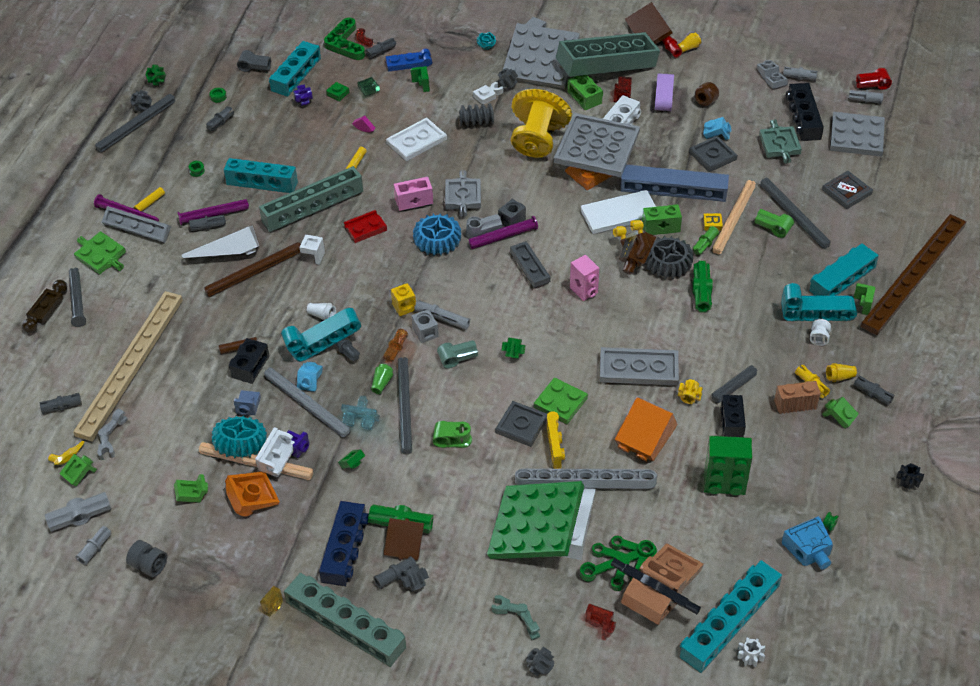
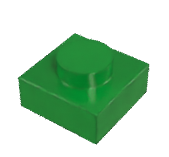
M335 82L326 90L328 97L339 102L350 93L349 87Z
M361 449L352 450L338 463L342 469H354L361 464L360 460L365 457V454Z

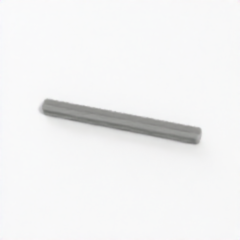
M271 367L265 370L264 374L268 380L341 437H346L350 433V428L276 370Z

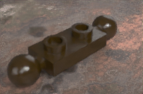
M56 280L52 285L53 290L46 288L26 314L27 319L22 323L24 332H35L38 327L37 322L44 324L64 298L63 293L67 291L68 286L64 280Z

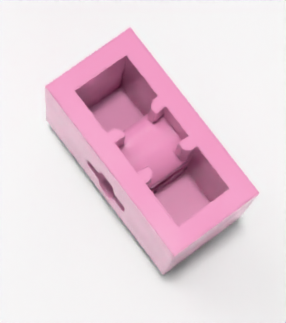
M428 177L394 184L395 201L399 211L433 204V191Z
M584 255L571 262L570 289L583 301L594 297L598 293L599 267L587 255Z

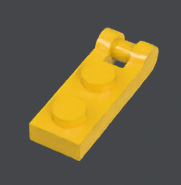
M552 411L547 414V434L553 469H561L562 460H565L564 448H560L562 433L558 432L559 415L557 412Z

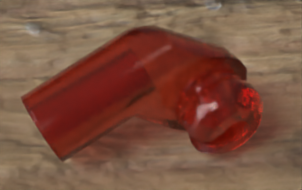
M358 28L357 33H355L357 42L371 47L373 39L367 38L364 35L365 29Z

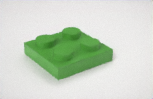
M554 377L534 402V408L547 414L552 411L557 412L559 421L568 424L588 399V393Z

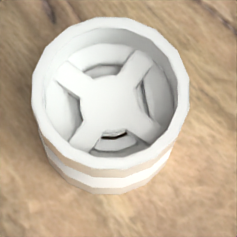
M824 319L815 320L812 323L810 341L817 346L827 345L830 338L831 324Z

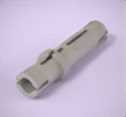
M418 300L415 305L416 312L429 309L434 319H439L464 330L468 329L470 325V318L439 308L436 304L431 305Z

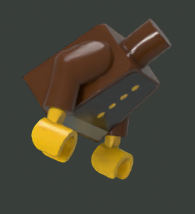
M641 220L630 221L631 230L634 232L627 234V236H625L627 231L624 226H617L613 229L614 237L621 238L620 243L623 248L619 260L625 263L623 272L627 274H633L635 267L645 264L656 239V236L642 230L644 224Z

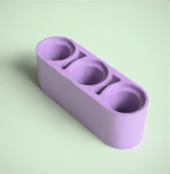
M658 73L655 110H672L674 74Z

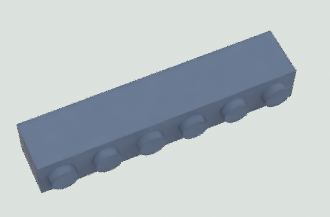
M626 165L621 178V192L636 193L647 190L650 195L726 202L729 175Z

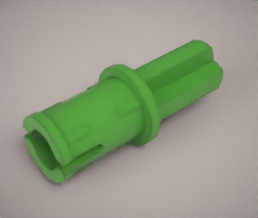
M710 226L706 233L699 237V241L692 249L695 255H701L707 247L712 245V241L719 234V230L716 227Z

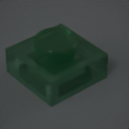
M372 77L357 82L359 90L365 97L380 91L379 85Z

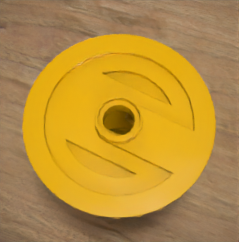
M540 89L520 91L514 96L511 107L519 121H523L526 125L518 126L513 130L510 139L511 144L518 152L529 157L540 158L549 155L553 149V138L547 131L560 130L569 124L572 117L570 106L561 97L549 91Z

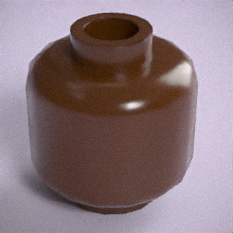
M711 82L702 84L695 91V99L701 106H709L719 97L718 87Z

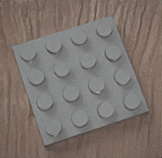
M517 23L503 69L514 70L518 75L516 77L517 82L565 89L569 75L556 59L559 41L579 39L580 33Z
M574 113L556 151L554 163L622 177L639 135L640 127Z

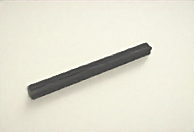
M171 94L166 95L96 143V150L99 152L105 151L173 104L175 97Z
M766 177L761 180L760 185L823 249L830 246L831 241L769 178Z
M400 357L397 361L401 451L403 454L412 453L408 359Z

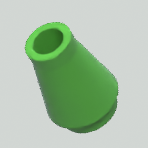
M379 364L375 368L371 387L372 392L376 394L382 393L393 377V369L390 366Z

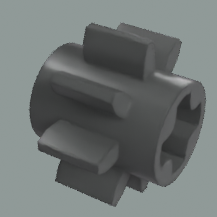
M505 68L499 72L498 77L500 79L497 82L503 88L507 87L510 89L516 85V77L518 75L514 70Z
M140 90L132 94L130 102L132 106H135V110L142 112V110H146L151 106L152 99L147 95L148 92Z
M416 564L403 570L405 576L400 578L404 587L410 586L411 591H414L426 585L425 579L429 578L426 568H419V565Z
M544 646L541 650L538 648L532 649L526 659L527 663H529L527 665L530 668L529 671L536 676L540 673L548 674L554 667L552 652Z

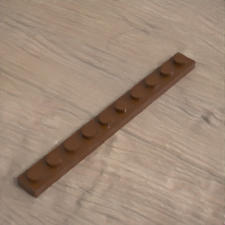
M952 214L945 219L862 321L861 328L877 336L963 230L967 221Z

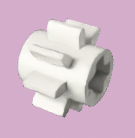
M747 637L745 644L739 643L737 658L742 659L745 666L753 665L756 667L758 660L764 661L765 655L763 653L765 646H761L758 642L759 639L755 640Z

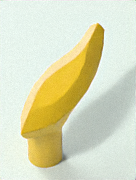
M81 441L78 445L69 448L59 456L50 454L48 460L53 462L54 465L65 464L73 454L79 452L85 442Z

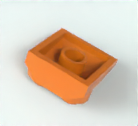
M571 166L565 169V172L587 191L612 177V175Z
M264 472L228 475L225 480L226 494L234 511L240 516H250L254 510L278 505L280 502Z

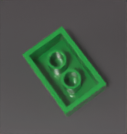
M709 436L704 467V493L746 495L752 463V438Z

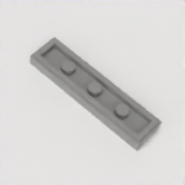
M107 206L101 221L105 225L163 243L166 242L171 229L170 225Z

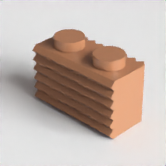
M816 381L779 385L776 388L774 401L779 414L808 411L809 409L816 410L821 393Z

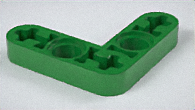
M350 17L344 18L324 38V46L327 50L354 60L365 58L364 46L346 40L356 30L355 19Z

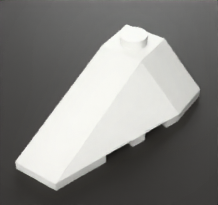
M249 226L184 253L182 257L231 255L244 252L248 255L256 252V247L259 246L253 226Z
M584 488L568 556L561 557L582 559L596 489Z

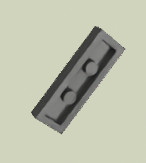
M527 241L510 247L511 254L534 288L551 282L550 275Z

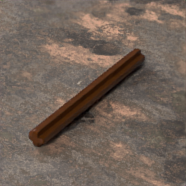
M296 242L205 286V293L210 297L301 253L300 242Z

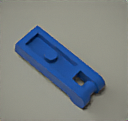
M423 49L421 52L386 56L388 72L415 67H428L433 63L429 49Z

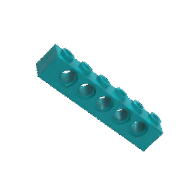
M762 560L756 566L752 565L748 569L746 577L743 580L739 579L735 583L733 591L723 596L720 605L710 610L704 623L699 622L693 635L690 638L687 636L680 644V658L702 673L778 589L782 574Z

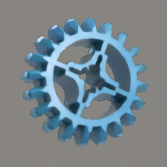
M433 213L432 216L426 215L425 219L420 218V221L416 222L413 230V240L421 252L425 251L427 255L432 253L434 256L435 254L442 256V253L449 254L450 250L454 251L455 247L459 246L461 228L458 221H455L453 217L449 218L448 214L442 216L441 213L439 215H434Z

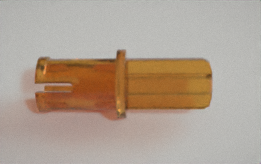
M398 329L394 338L389 341V347L383 356L386 362H393L398 352L403 349V343L408 337L406 330Z

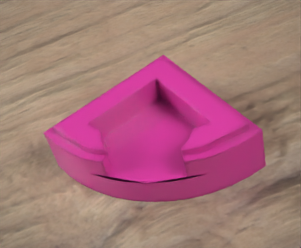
M365 115L354 120L352 123L353 126L363 132H373L375 129L374 125Z

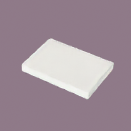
M425 118L387 138L386 144L405 161H408L447 140V135L428 118Z

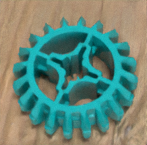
M245 416L228 417L227 420L221 419V422L216 423L212 431V442L215 450L219 451L220 454H225L226 457L233 456L234 459L236 457L243 459L244 456L251 457L252 454L257 455L267 438L266 428L263 426V423H259L257 419L253 420L252 417L245 418Z

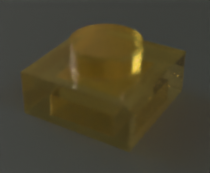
M273 586L260 601L262 612L269 617L282 605L283 598L279 588Z

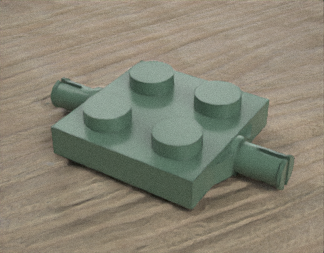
M776 119L771 120V128L761 129L759 132L767 158L782 156L784 163L789 164L791 162L790 155H799L802 151L794 127L778 126Z

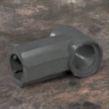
M244 50L239 57L237 67L244 72H248L250 69L270 71L272 61L269 56L254 55L253 52Z

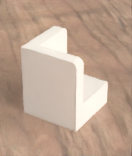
M305 235L300 245V252L314 255L315 263L320 265L325 254L323 238Z

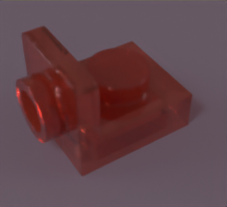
M588 604L585 621L594 627H602V639L606 640L608 634H613L616 622L613 621L614 612Z

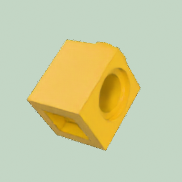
M408 283L391 289L392 305L399 317L415 311L416 297Z

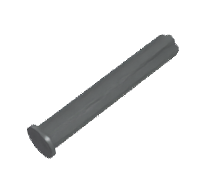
M75 267L74 269H69L73 315L71 324L75 327H81L86 324V318L83 314L80 272Z

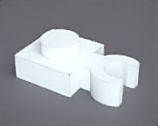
M494 82L490 87L485 85L473 91V97L481 104H486L496 99V95L502 94L503 87L498 88V82Z

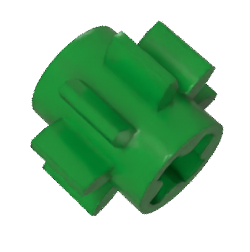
M153 64L152 68L147 67L145 76L148 79V83L159 85V82L164 83L166 74L164 67Z
M508 337L507 342H502L501 351H506V357L519 358L520 354L525 353L526 345H521L522 339Z

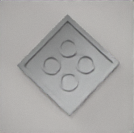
M833 112L830 151L882 157L885 117Z

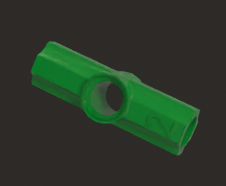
M698 261L693 266L692 293L695 295V309L706 313L712 307L713 280L710 278V264L706 263V261Z
M373 504L369 510L368 522L388 526L390 518L399 520L409 519L412 522L424 523L423 533L430 534L434 515L414 512L405 505H397L395 508Z

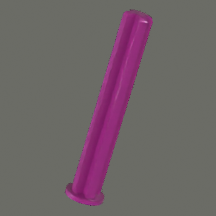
M98 194L94 199V207L96 208L102 207L106 209L109 206L159 222V219L155 216L106 199L101 194Z
M247 199L177 213L180 225L183 226L182 224L189 222V220L205 218V216L207 218L249 209V203Z
M531 216V219L470 238L469 245L471 249L531 229L537 230V220L535 216Z

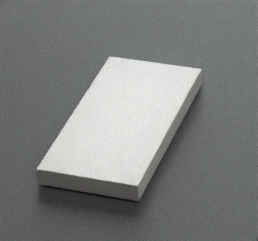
M644 190L582 205L580 210L592 234L612 230L617 226H628L632 220L642 221L643 208L656 206L648 191Z

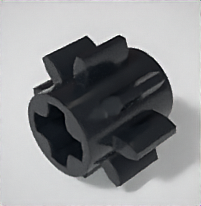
M912 463L906 466L901 465L900 471H898L896 476L897 479H901L900 486L909 490L914 487L919 488L924 478V474L920 473L921 467Z

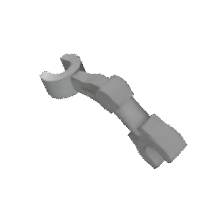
M119 408L113 413L112 420L98 431L101 444H99L97 453L101 460H104L103 455L106 452H109L111 457H115V451L108 440L109 434L112 433L117 425H123L128 419L124 416L125 412Z

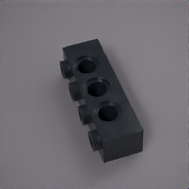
M789 84V89L786 91V101H789V111L793 113L792 119L793 123H796L797 135L800 136L801 141L822 140L824 126L810 84Z

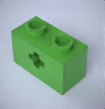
M679 205L643 208V230L651 235L680 232L682 215Z

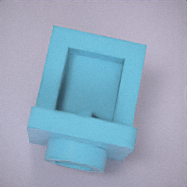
M724 117L706 122L703 134L706 139L722 134L725 140H728L732 130L729 122H726Z
M314 362L304 363L298 370L297 387L300 390L316 391L317 379L322 374L323 366L317 365Z

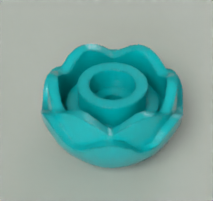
M491 32L480 33L477 37V44L482 49H491L496 44V37Z

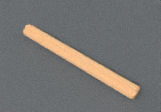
M748 180L743 187L712 247L714 254L720 255L755 188V181Z
M202 442L199 446L201 454L257 467L255 461L257 455L252 454L251 457L244 456L243 459L241 457L234 459L233 456L226 457L225 454H220L219 451L215 450L213 444ZM287 462L281 473L311 480L313 469Z

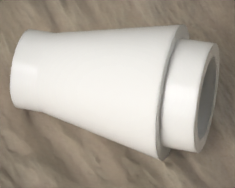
M309 303L307 313L326 320L336 314V307L331 303Z

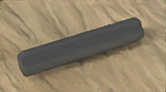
M753 365L748 366L711 394V399L716 403L722 401V395H730L756 376L757 368Z

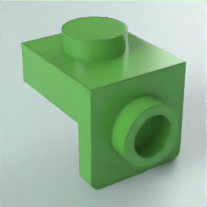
M844 397L837 400L831 399L825 405L826 409L822 413L824 417L831 414L844 429L849 427L859 414Z
M199 474L196 481L176 480L174 483L176 501L201 502L204 494L208 492V483L205 482L204 474Z

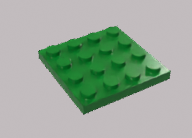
M582 481L506 486L488 548V557L490 559L568 556L584 491Z

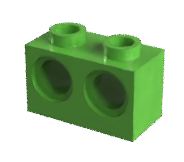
M579 75L568 79V93L585 111L602 104L603 90L588 75Z

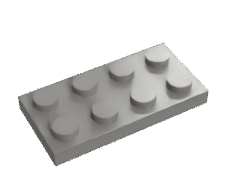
M601 347L600 382L678 385V350Z

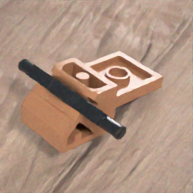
M667 543L653 558L649 556L642 563L640 571L616 558L613 559L611 566L632 578L621 600L623 605L658 625L676 605L684 609L686 608L696 615L699 613L701 606H698L681 594L702 570L704 564Z

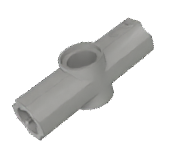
M103 492L85 500L74 498L66 504V507L45 514V518L52 532L70 524L76 526L84 525L90 520V517L110 510L111 506L106 492Z

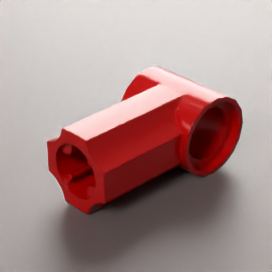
M878 68L873 73L858 74L856 76V85L858 89L878 87L880 90H885L892 85V80L885 68Z

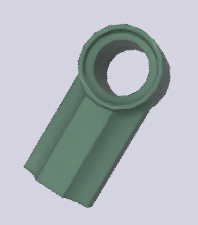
M473 340L457 345L444 343L437 348V353L443 367L448 369L455 367L459 361L478 356L477 346Z

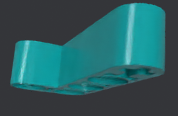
M796 283L787 284L783 288L781 306L783 318L787 321H815L817 319L850 321L857 317L855 300L852 296H802L801 288Z
M346 308L303 333L295 326H288L282 330L281 335L287 350L295 360L301 362L357 332L361 328V322L353 308Z

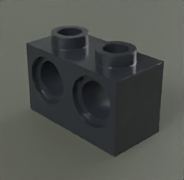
M246 338L244 343L239 346L235 357L229 362L231 377L253 384L270 356L268 345Z
M722 395L720 407L722 435L724 437L744 438L746 423L743 395Z

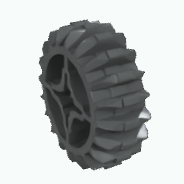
M665 235L662 239L657 237L645 265L647 270H651L652 274L657 273L658 278L660 276H664L665 279L667 277L674 279L675 276L680 278L682 274L686 275L692 266L694 259L693 250L690 248V244H686L685 240L680 241L679 237L676 239L672 235L670 238H666Z

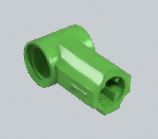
M760 209L755 218V223L771 229L775 236L784 238L794 225V220L787 214L778 216Z

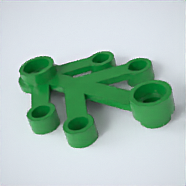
M621 536L612 537L611 547L613 549L605 547L601 543H595L592 546V555L597 558L604 555L613 559L616 558L628 565L631 561L638 559L635 569L639 571L642 563L649 556L653 558L657 553L656 546L649 540H643L637 544L625 540ZM625 548L631 550L632 552L624 553L617 550ZM613 559L598 565L591 562L583 563L580 567V577L586 582L593 581L598 574L615 568L611 566ZM617 570L615 577L611 579V588L614 591H621L624 586L623 579L625 574L620 570Z

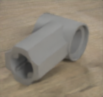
M495 214L485 218L475 216L468 218L466 224L467 238L470 239L502 228L500 216Z

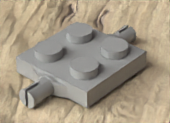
M461 170L459 172L460 178L445 179V208L460 209L459 215L463 217L464 212L465 217L467 216V209L481 208L480 179L466 178L467 172L463 170L462 175Z

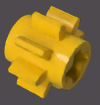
M686 380L685 384L680 383L678 396L681 397L684 403L693 404L696 400H701L703 387H699V383L695 380Z

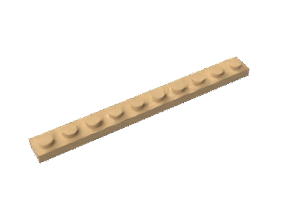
M166 291L163 293L73 431L75 437L93 442L98 431L106 422L182 303L181 295Z

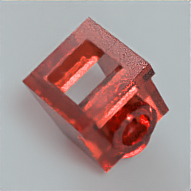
M632 77L618 78V83H615L614 102H617L622 95L631 98Z

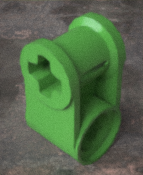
M438 421L434 427L433 444L440 448H466L472 443L471 427L467 422Z

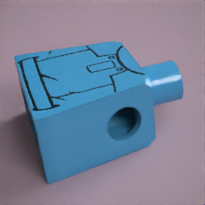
M819 516L784 531L782 544L802 565L807 566L816 562L822 570L831 565L832 562L828 556L831 554L833 543Z

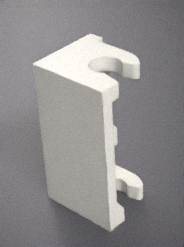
M273 428L255 458L259 471L279 477L293 453L294 441L291 440L293 437L291 434L280 431L278 428Z

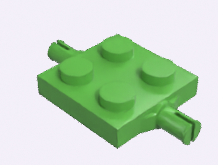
M101 231L90 240H86L82 236L77 239V242L82 247L74 253L75 258L99 275L111 266L115 267L118 271L124 268V265L118 260L126 252L125 248Z

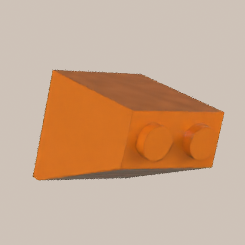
M636 397L615 441L619 445V449L627 453L629 451L637 453L636 456L644 461H647V459L654 461L678 424L673 413Z

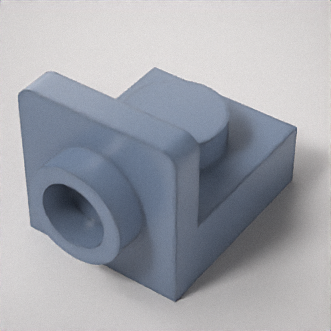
M241 390L239 398L234 399L236 413L256 415L261 399L260 392Z

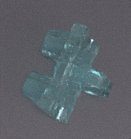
M366 396L359 397L357 406L345 404L341 406L343 423L347 426H354L356 418H361V427L372 430L375 421H379L380 415L377 414L376 409L367 408L368 399Z

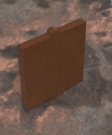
M390 518L384 555L399 557L400 560L403 558L408 559L411 556L414 560H419L424 523L412 522L409 519L399 520Z

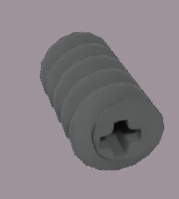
M488 103L487 108L484 104H481L480 109L477 104L474 105V109H472L471 105H468L467 110L464 105H461L459 110L460 127H462L463 122L468 126L470 121L473 126H475L476 121L482 125L483 120H485L486 125L489 124L490 120L494 124V112L491 103Z

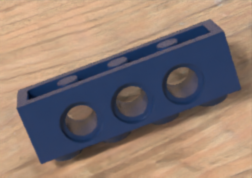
M340 501L319 570L321 583L346 587L348 579H352L354 571L353 561L358 559L359 548L357 547L359 543H362L364 537L363 526L368 524L369 513H366L365 504Z

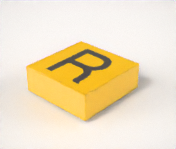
M703 213L704 231H707L710 226H714L721 231L723 228L722 214Z

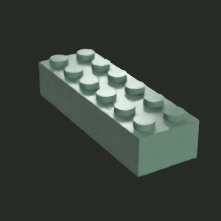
M646 32L559 41L556 59L569 77L656 67L660 50Z

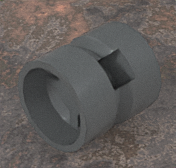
M137 540L127 553L126 563L137 570L141 569L143 573L151 577H156L164 569L168 556L166 552L152 547L149 543Z

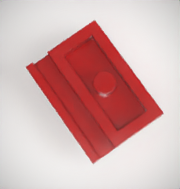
M376 210L344 222V228L347 229L348 234L355 243L387 231V225L380 215L377 214Z

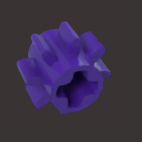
M305 84L297 86V90L293 91L296 103L300 102L301 106L309 104V100L313 99L310 87L306 88Z

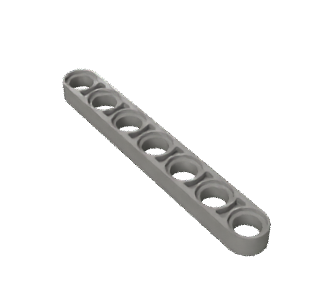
M524 468L515 472V484L582 481L584 488L649 489L656 486L657 473L650 469Z

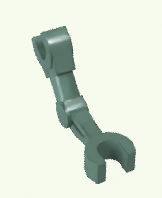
M495 595V603L501 605H492L493 613L507 614L508 611L517 613L525 622L531 640L540 637L538 633L540 628L536 621L533 622L526 604L510 603L509 599L501 595Z

